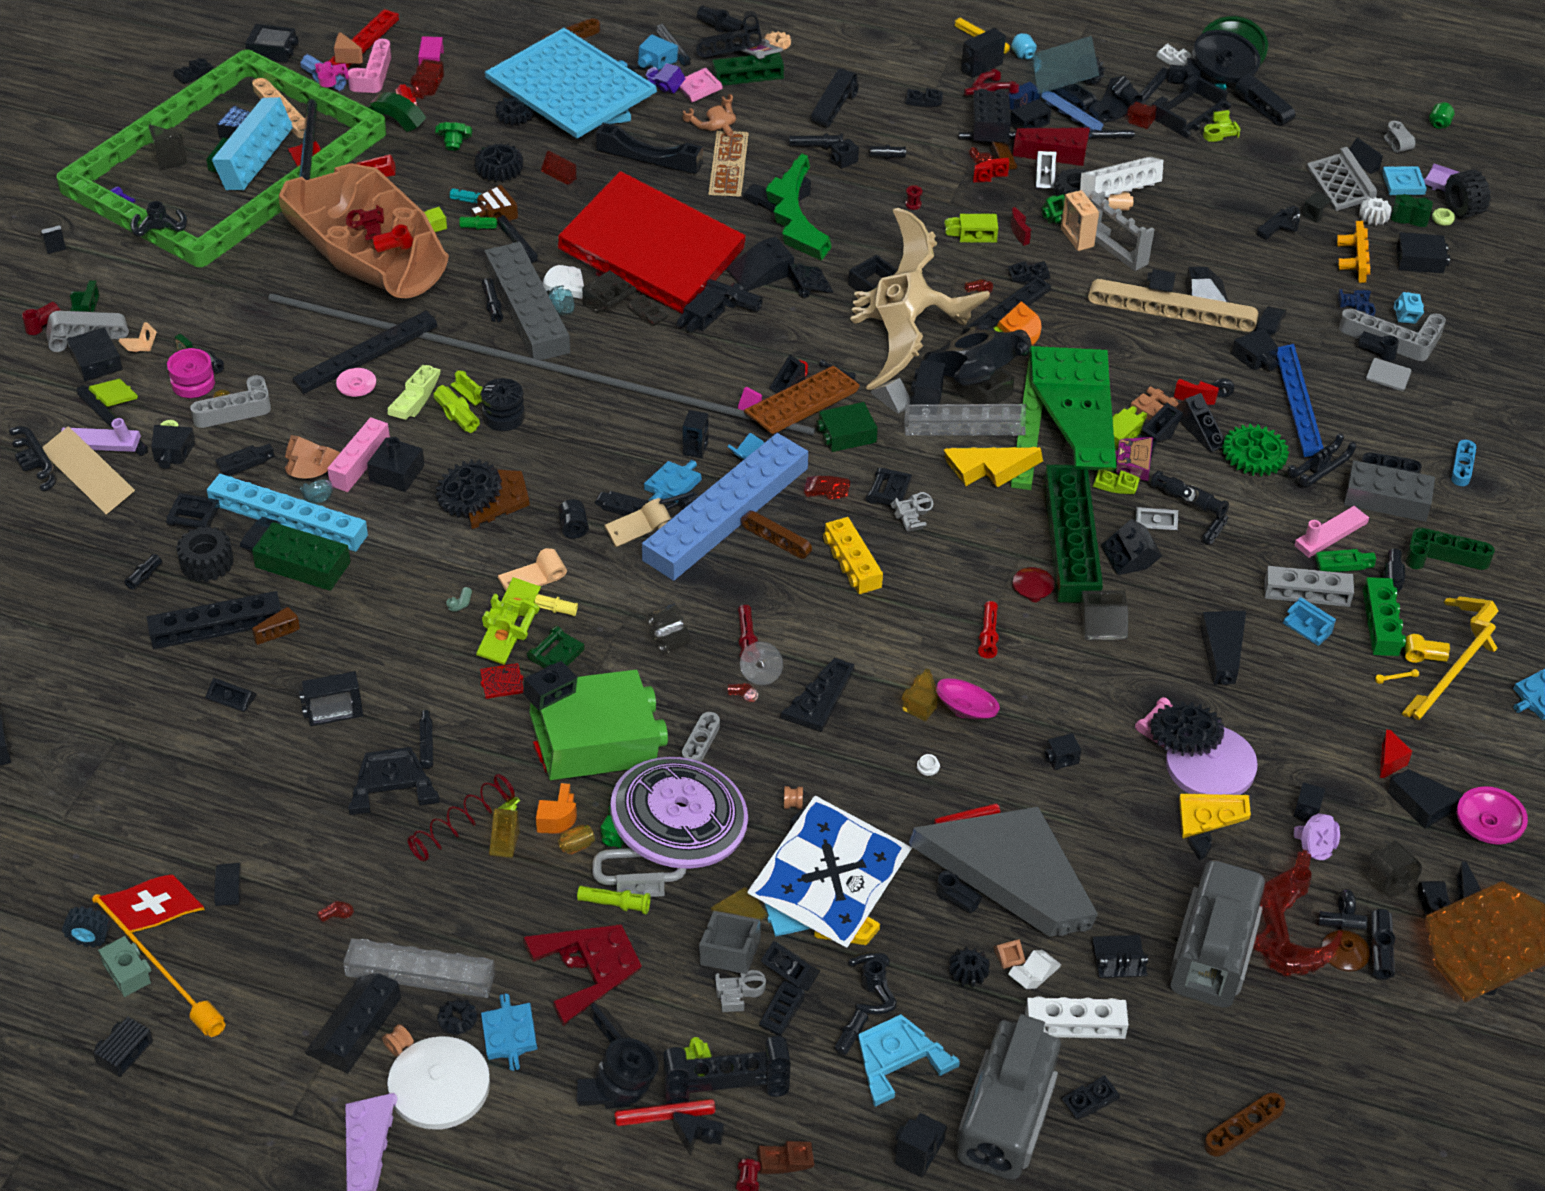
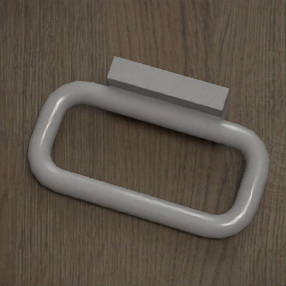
M631 848L603 850L597 853L592 861V873L598 883L617 885V892L630 890L631 893L645 895V893H650L651 897L665 896L664 882L677 881L686 873V868H677L676 871L669 873L615 876L602 874L601 863L605 859L643 857Z

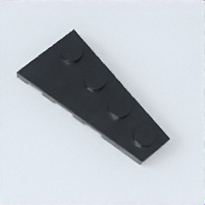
M834 658L818 674V678L813 683L810 682L806 686L805 691L792 701L791 706L781 712V719L822 732L854 672L855 664Z

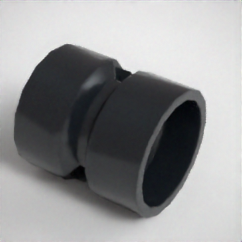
M575 499L561 503L558 508L562 533L565 537L571 539L583 537L589 530L584 504Z

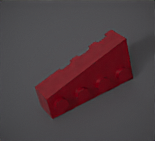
M1017 128L1013 156L1037 160L1038 151L1056 152L1057 163L1084 166L1090 128Z

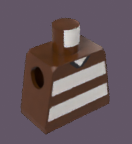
M502 185L477 197L478 207L471 209L473 217L479 215L480 217H495L497 219L504 215L509 221L518 218L517 203Z

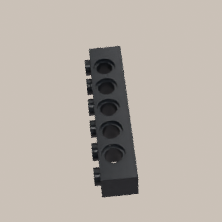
M277 591L146 617L154 650L250 631L256 625L280 612L281 606Z

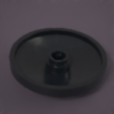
M1210 30L1204 32L1196 39L1192 49V55L1198 67L1207 75L1223 82L1238 83L1247 73H1252L1255 76L1261 63L1256 47L1243 36L1231 31Z

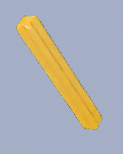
M958 18L955 21L957 28L973 37L986 32L962 18ZM1006 42L1004 54H1006L1010 50V45Z

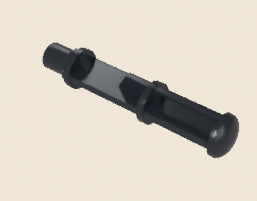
M428 710L421 712V719L419 720L420 763L423 769L433 767V721Z

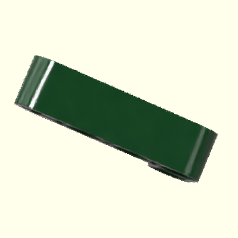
M1420 527L1413 531L1408 547L1406 564L1412 569H1422L1428 557L1478 570H1486L1491 564L1495 548L1487 542Z

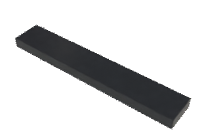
M1036 277L969 324L963 331L977 325H988L990 328L996 327L999 321L1021 301L1026 306H1030L1051 291L1052 285Z

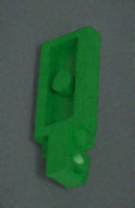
M1358 549L1317 552L1315 556L1319 571L1327 572L1363 570L1375 567L1376 562L1375 553L1358 552Z

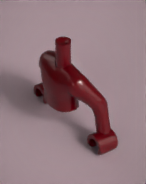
M992 69L990 72L980 74L972 84V88L964 89L965 96L973 95L974 90L986 89L988 91L1009 89L1010 93H1018L1019 84L1014 81L1009 83H983L988 78H991L993 81L1001 80V72L997 69Z

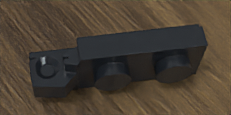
M270 443L261 447L251 445L220 457L215 462L221 474L231 476L264 463L275 457Z

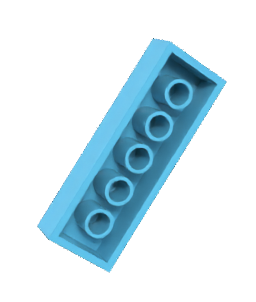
M280 97L262 98L212 159L226 190H244L293 129L292 122Z

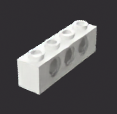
M1066 997L1027 998L1025 1015L1045 1021L1043 1032L1048 1033V1035L1072 1038L1125 1039L1128 1029L1126 1000H1117L1115 998L1107 1000L1092 998L1068 999Z

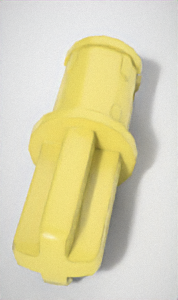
M540 594L535 598V604L540 608L552 610L555 614L560 612L575 617L577 613L578 603L560 600V597L552 598Z

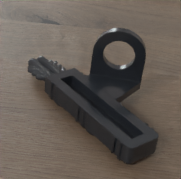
M1293 205L1292 207L1288 206L1285 210H1280L1258 228L1257 235L1268 239L1281 228L1297 232L1300 222L1299 208Z

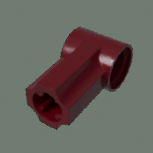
M51 302L37 310L28 309L24 311L22 318L25 332L29 335L41 333L43 330L42 326L48 323L49 315L54 311H61L55 302Z

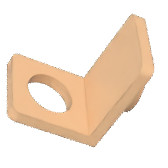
M144 322L139 338H120L119 342L128 351H150L156 331L147 322ZM147 330L150 332L149 340L145 336Z

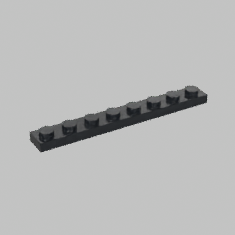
M426 310L292 377L293 383L302 394H305L337 378L342 372L357 368L438 327L437 321Z

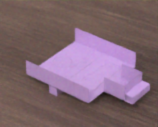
M1433 164L1430 173L1424 179V183L1433 187L1432 190L1434 191L1436 189L1445 191L1446 180L1449 176L1460 172Z

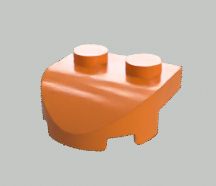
M1022 301L1001 319L997 325L1003 332L1026 331L1031 339V346L1037 342L1041 333L1040 318Z

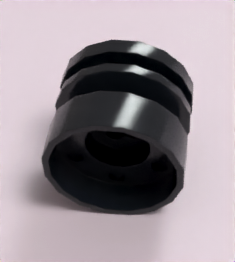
M499 378L487 382L481 390L484 423L495 431L504 432L518 428L525 418L522 386L508 378Z

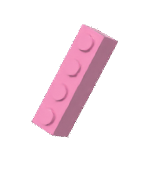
M371 417L327 468L330 486L346 492L352 488L367 470V462L386 437H390L388 423Z

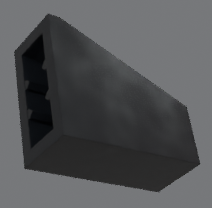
M1410 769L1394 774L1389 781L1390 785L1387 791L1424 829L1457 811L1459 800L1463 796L1460 792Z

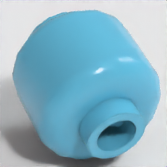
M1018 34L1015 36L1011 46L1019 59H1030L1034 56L1037 49L1035 42L1028 34Z

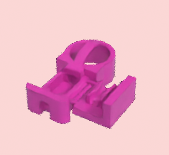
M331 62L315 64L319 85L322 87L334 86L337 83L336 75L338 76L339 73L341 75L344 74L345 78L349 79L345 63L332 65V67Z

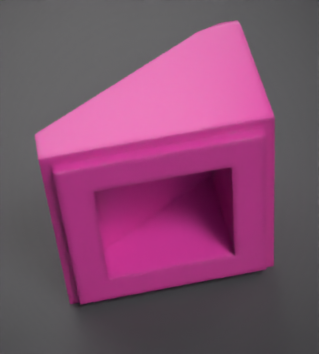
M745 387L738 409L744 410L762 401V395Z

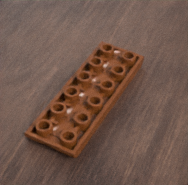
M833 365L744 409V413L774 434L854 394L860 385Z

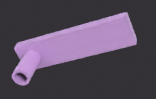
M121 418L113 420L112 427L114 430L71 428L93 450L135 452L141 437L139 431L128 430L124 420Z

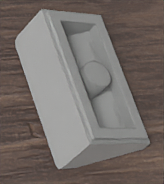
M1374 358L1366 380L1404 392L1410 378L1411 369Z
M1137 507L1135 510V520L1147 529L1177 531L1178 510Z

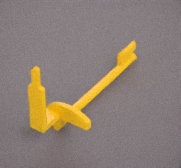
M1460 596L1457 599L1446 598L1444 601L1446 605L1457 606L1461 610L1478 612L1470 620V626L1476 639L1428 696L1417 695L1402 712L1404 717L1410 718L1413 716L1416 720H1420L1481 645L1488 651H1496L1497 646L1490 636L1496 629L1495 625L1490 623V621L1498 612L1493 601Z

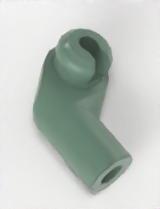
M464 587L459 599L452 597L451 600L449 598L446 601L449 610L457 612L467 607L471 599L472 590Z

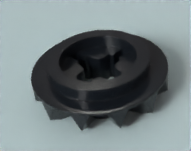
M458 997L452 1002L447 1000L446 1005L440 1006L437 1015L438 1024L445 1032L450 1034H462L469 1031L477 1021L475 1005H471L468 999L461 1001ZM453 1011L457 1012L458 1014L461 1013L462 1021L458 1019L456 1016L453 1017Z

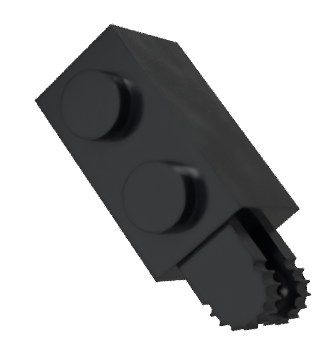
M706 288L684 307L683 314L677 320V326L682 328L688 324L686 329L690 333L695 329L704 331L725 312V296Z

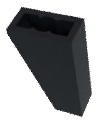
M1245 610L1203 612L1200 630L1214 685L1236 684L1246 618Z

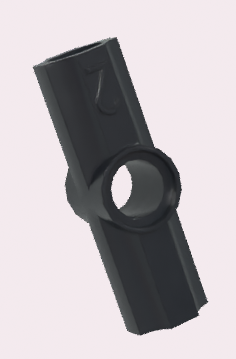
M704 5L699 7L697 19L713 25L714 29L718 32H733L744 29L743 21L729 16L727 10H714Z
M709 279L705 289L708 288L725 296V305L729 308H735L738 305L756 312L761 309L763 297L745 291L744 287L738 283H733L730 286Z
M1379 908L1370 914L1371 945L1369 949L1372 955L1373 975L1377 979L1387 980L1395 975L1394 944L1396 937L1393 933L1392 913H1389L1387 909Z

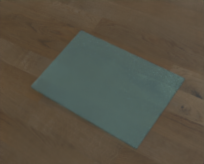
M1092 36L1034 53L1033 56L1038 94L1099 76Z

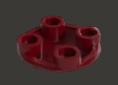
M1029 567L1021 569L1014 575L1012 588L1020 595L1027 597L1031 602L1036 603L1041 598L1051 594L1054 590L1055 582L1047 571L1041 568Z

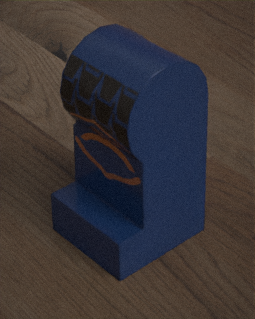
M1029 81L1019 86L1018 93L1009 92L1010 110H1014L1034 100H1040L1041 90Z

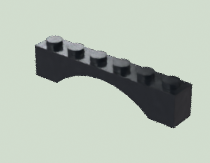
M604 122L596 132L597 150L694 174H697L703 165V146L687 142L674 147L652 146L633 138L620 126Z

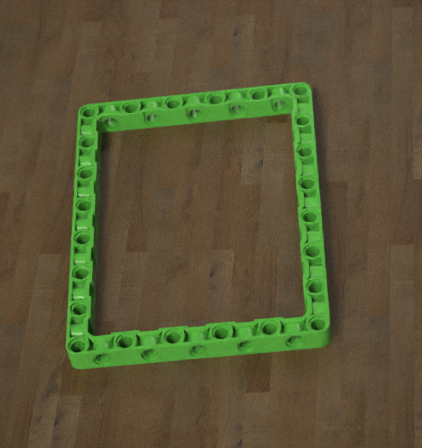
M242 50L57 173L56 177L62 195L131 231L130 224L134 215L139 214L141 216L137 225L139 227L147 217V211L92 182V180L95 181L108 172L111 167L135 154L138 149L160 137L169 128L175 127L194 111L200 110L212 102L215 97L237 85V82L245 77L265 78L277 90L299 102L307 104L309 98L317 102V111L336 118L337 121L351 127L349 131L312 156L310 179L334 173L335 167L346 165L386 135L385 117L251 50ZM300 166L199 238L184 230L176 232L169 227L150 229L144 236L140 237L193 266L204 267L281 212L279 204L281 189L285 181L299 178Z

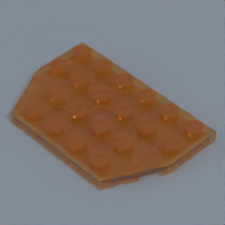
M1503 881L1437 910L1425 918L1426 930L1429 932V943L1432 945L1434 952V964L1465 1003L1545 965V904Z

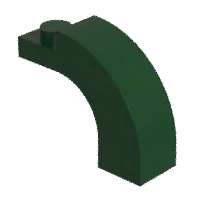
M393 92L378 94L367 106V108L379 114H386L396 119L406 133L417 128L426 119L423 112L412 101Z

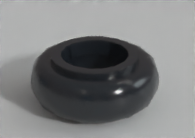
M1227 378L1217 379L1211 384L1218 388L1226 387L1218 390L1217 397H1228L1235 389L1234 383Z
M1343 889L1339 894L1338 908L1340 913L1344 911V914H1355L1356 900L1353 892L1349 889Z

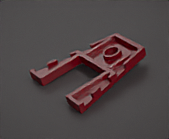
M622 924L526 936L523 939L532 962L577 945L596 984L553 1002V1007L562 1026L584 1012L591 1004L606 996L613 988L618 987L640 971L642 967Z

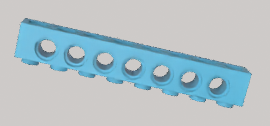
M219 474L207 489L208 498L219 500L220 508L257 520L261 517H266L279 521L281 525L347 544L349 550L355 552L368 536L366 520L244 482L231 476Z

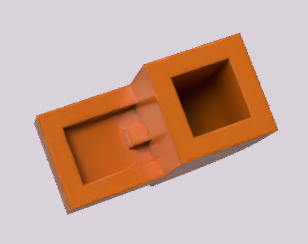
M561 783L558 801L539 800L536 815L537 832L555 834L564 832L573 826L577 819L574 794L570 791V784Z

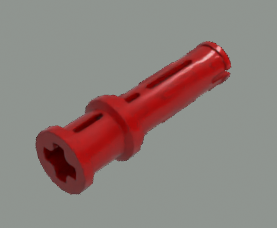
M988 601L984 605L983 631L979 635L981 645L978 648V654L986 659L994 658L998 653L996 647L999 639L996 632L998 604L993 601Z

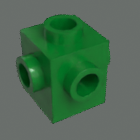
M1064 194L1047 198L1042 206L1043 217L1047 219L1049 224L1052 222L1056 224L1062 222Z

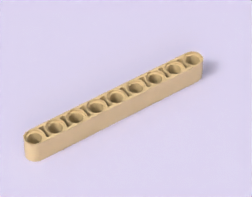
M1096 279L1092 282L1088 295L1089 301L1098 305L1245 332L1253 331L1256 328L1258 319L1257 309L1251 306Z

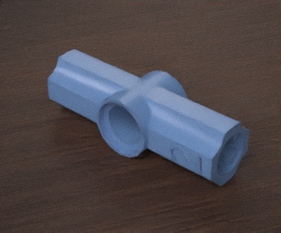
M307 54L300 62L301 68L311 73L315 81L319 83L315 64L324 63ZM338 74V76L336 75L337 83L332 87L340 91L344 89L347 81L344 76Z

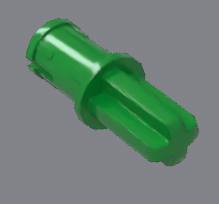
M479 215L476 217L461 216L459 221L460 228H476L477 230H480V228H497V219L495 217H480Z

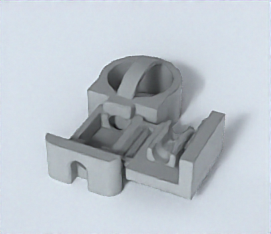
M920 492L912 495L908 500L898 501V498H896L891 503L892 509H896L894 513L896 518L902 517L905 529L909 532L922 529L927 525L926 522H920L918 516L924 515L931 510L933 499L929 494ZM926 503L927 509L921 508L919 504Z
M758 970L748 971L747 974L741 973V977L719 979V973L716 974V994L718 998H721L722 1012L744 1011V1001H740V998L758 997L764 993L766 988L765 975ZM754 980L761 981L762 983L758 988H750L745 984L748 981Z

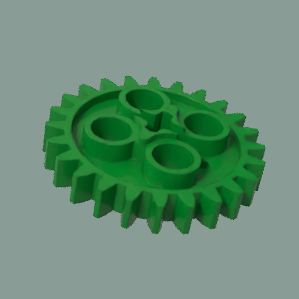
M1242 424L1240 429L1234 427V431H1229L1228 435L1225 436L1222 448L1224 449L1223 454L1226 455L1225 459L1231 460L1230 465H1237L1236 470L1242 468L1244 469V474L1251 471L1252 476L1255 475V472H1258L1260 476L1263 475V472L1270 476L1271 471L1277 473L1278 469L1282 470L1283 465L1286 464L1289 451H1287L1288 445H1285L1286 440H1280V434L1274 435L1275 430L1267 431V426L1261 429L1259 424H1257L1256 428L1249 424L1248 428H1246Z

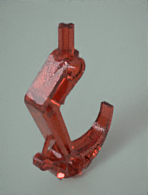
M1303 850V852L1298 851L1295 867L1265 883L1260 906L1263 907L1262 913L1267 928L1262 934L1256 935L1253 948L1265 955L1270 969L1274 968L1276 971L1283 973L1284 976H1291L1292 973L1302 976L1308 974V971L1315 972L1320 967L1325 966L1336 954L1343 934L1342 931L1338 930L1336 938L1330 944L1321 948H1306L1290 942L1284 912L1286 909L1291 908L1297 898L1306 895L1309 891L1312 872L1309 867L1312 855L1308 854L1307 850Z

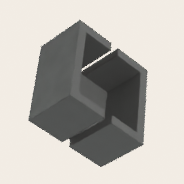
M713 911L707 929L699 944L701 965L747 974L753 961V955H755L761 941L760 919Z

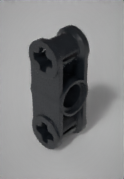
M1065 77L1061 78L1056 84H1050L1048 87V91L1057 94L1084 112L1097 101L1096 96L1092 92L1085 90Z

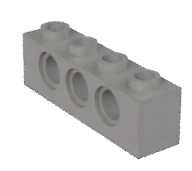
M1268 566L1264 579L1265 599L1297 602L1302 597L1310 603L1350 607L1354 594L1353 574Z

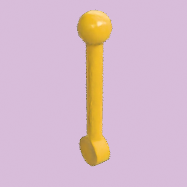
M1413 669L1411 672L1388 676L1379 674L1376 676L1375 681L1378 684H1382L1385 680L1409 676L1416 678L1419 676V671Z

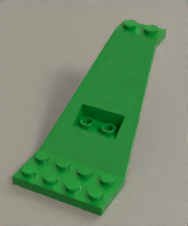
M1031 346V386L1073 449L1074 469L1114 471L1116 469L1108 350Z

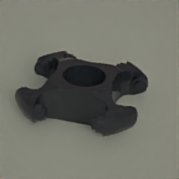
M977 325L965 329L962 335L942 348L927 352L922 360L945 363V376L954 377L956 382L961 383L963 386H969L990 380V377L998 368L1009 363L1014 357L1028 356L1031 351V339L1024 330L997 332L988 325Z

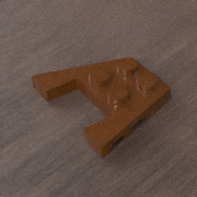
M498 470L502 483H500L502 489L499 490L500 496H494L496 502H490V508L484 507L483 513L479 510L476 511L475 516H473L472 512L469 513L472 529L479 527V524L484 521L488 523L494 521L498 515L503 513L508 515L530 505L522 471Z

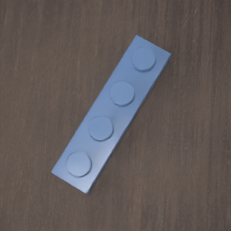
M1043 91L1041 97L1046 100V104L1058 107L1059 112L1071 115L1073 121L1077 123L1082 122L1084 124L1083 127L1090 128V131L1102 129L1104 124L1057 94Z

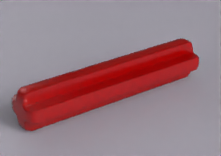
M992 804L936 818L934 824L997 814L1001 811L998 804Z

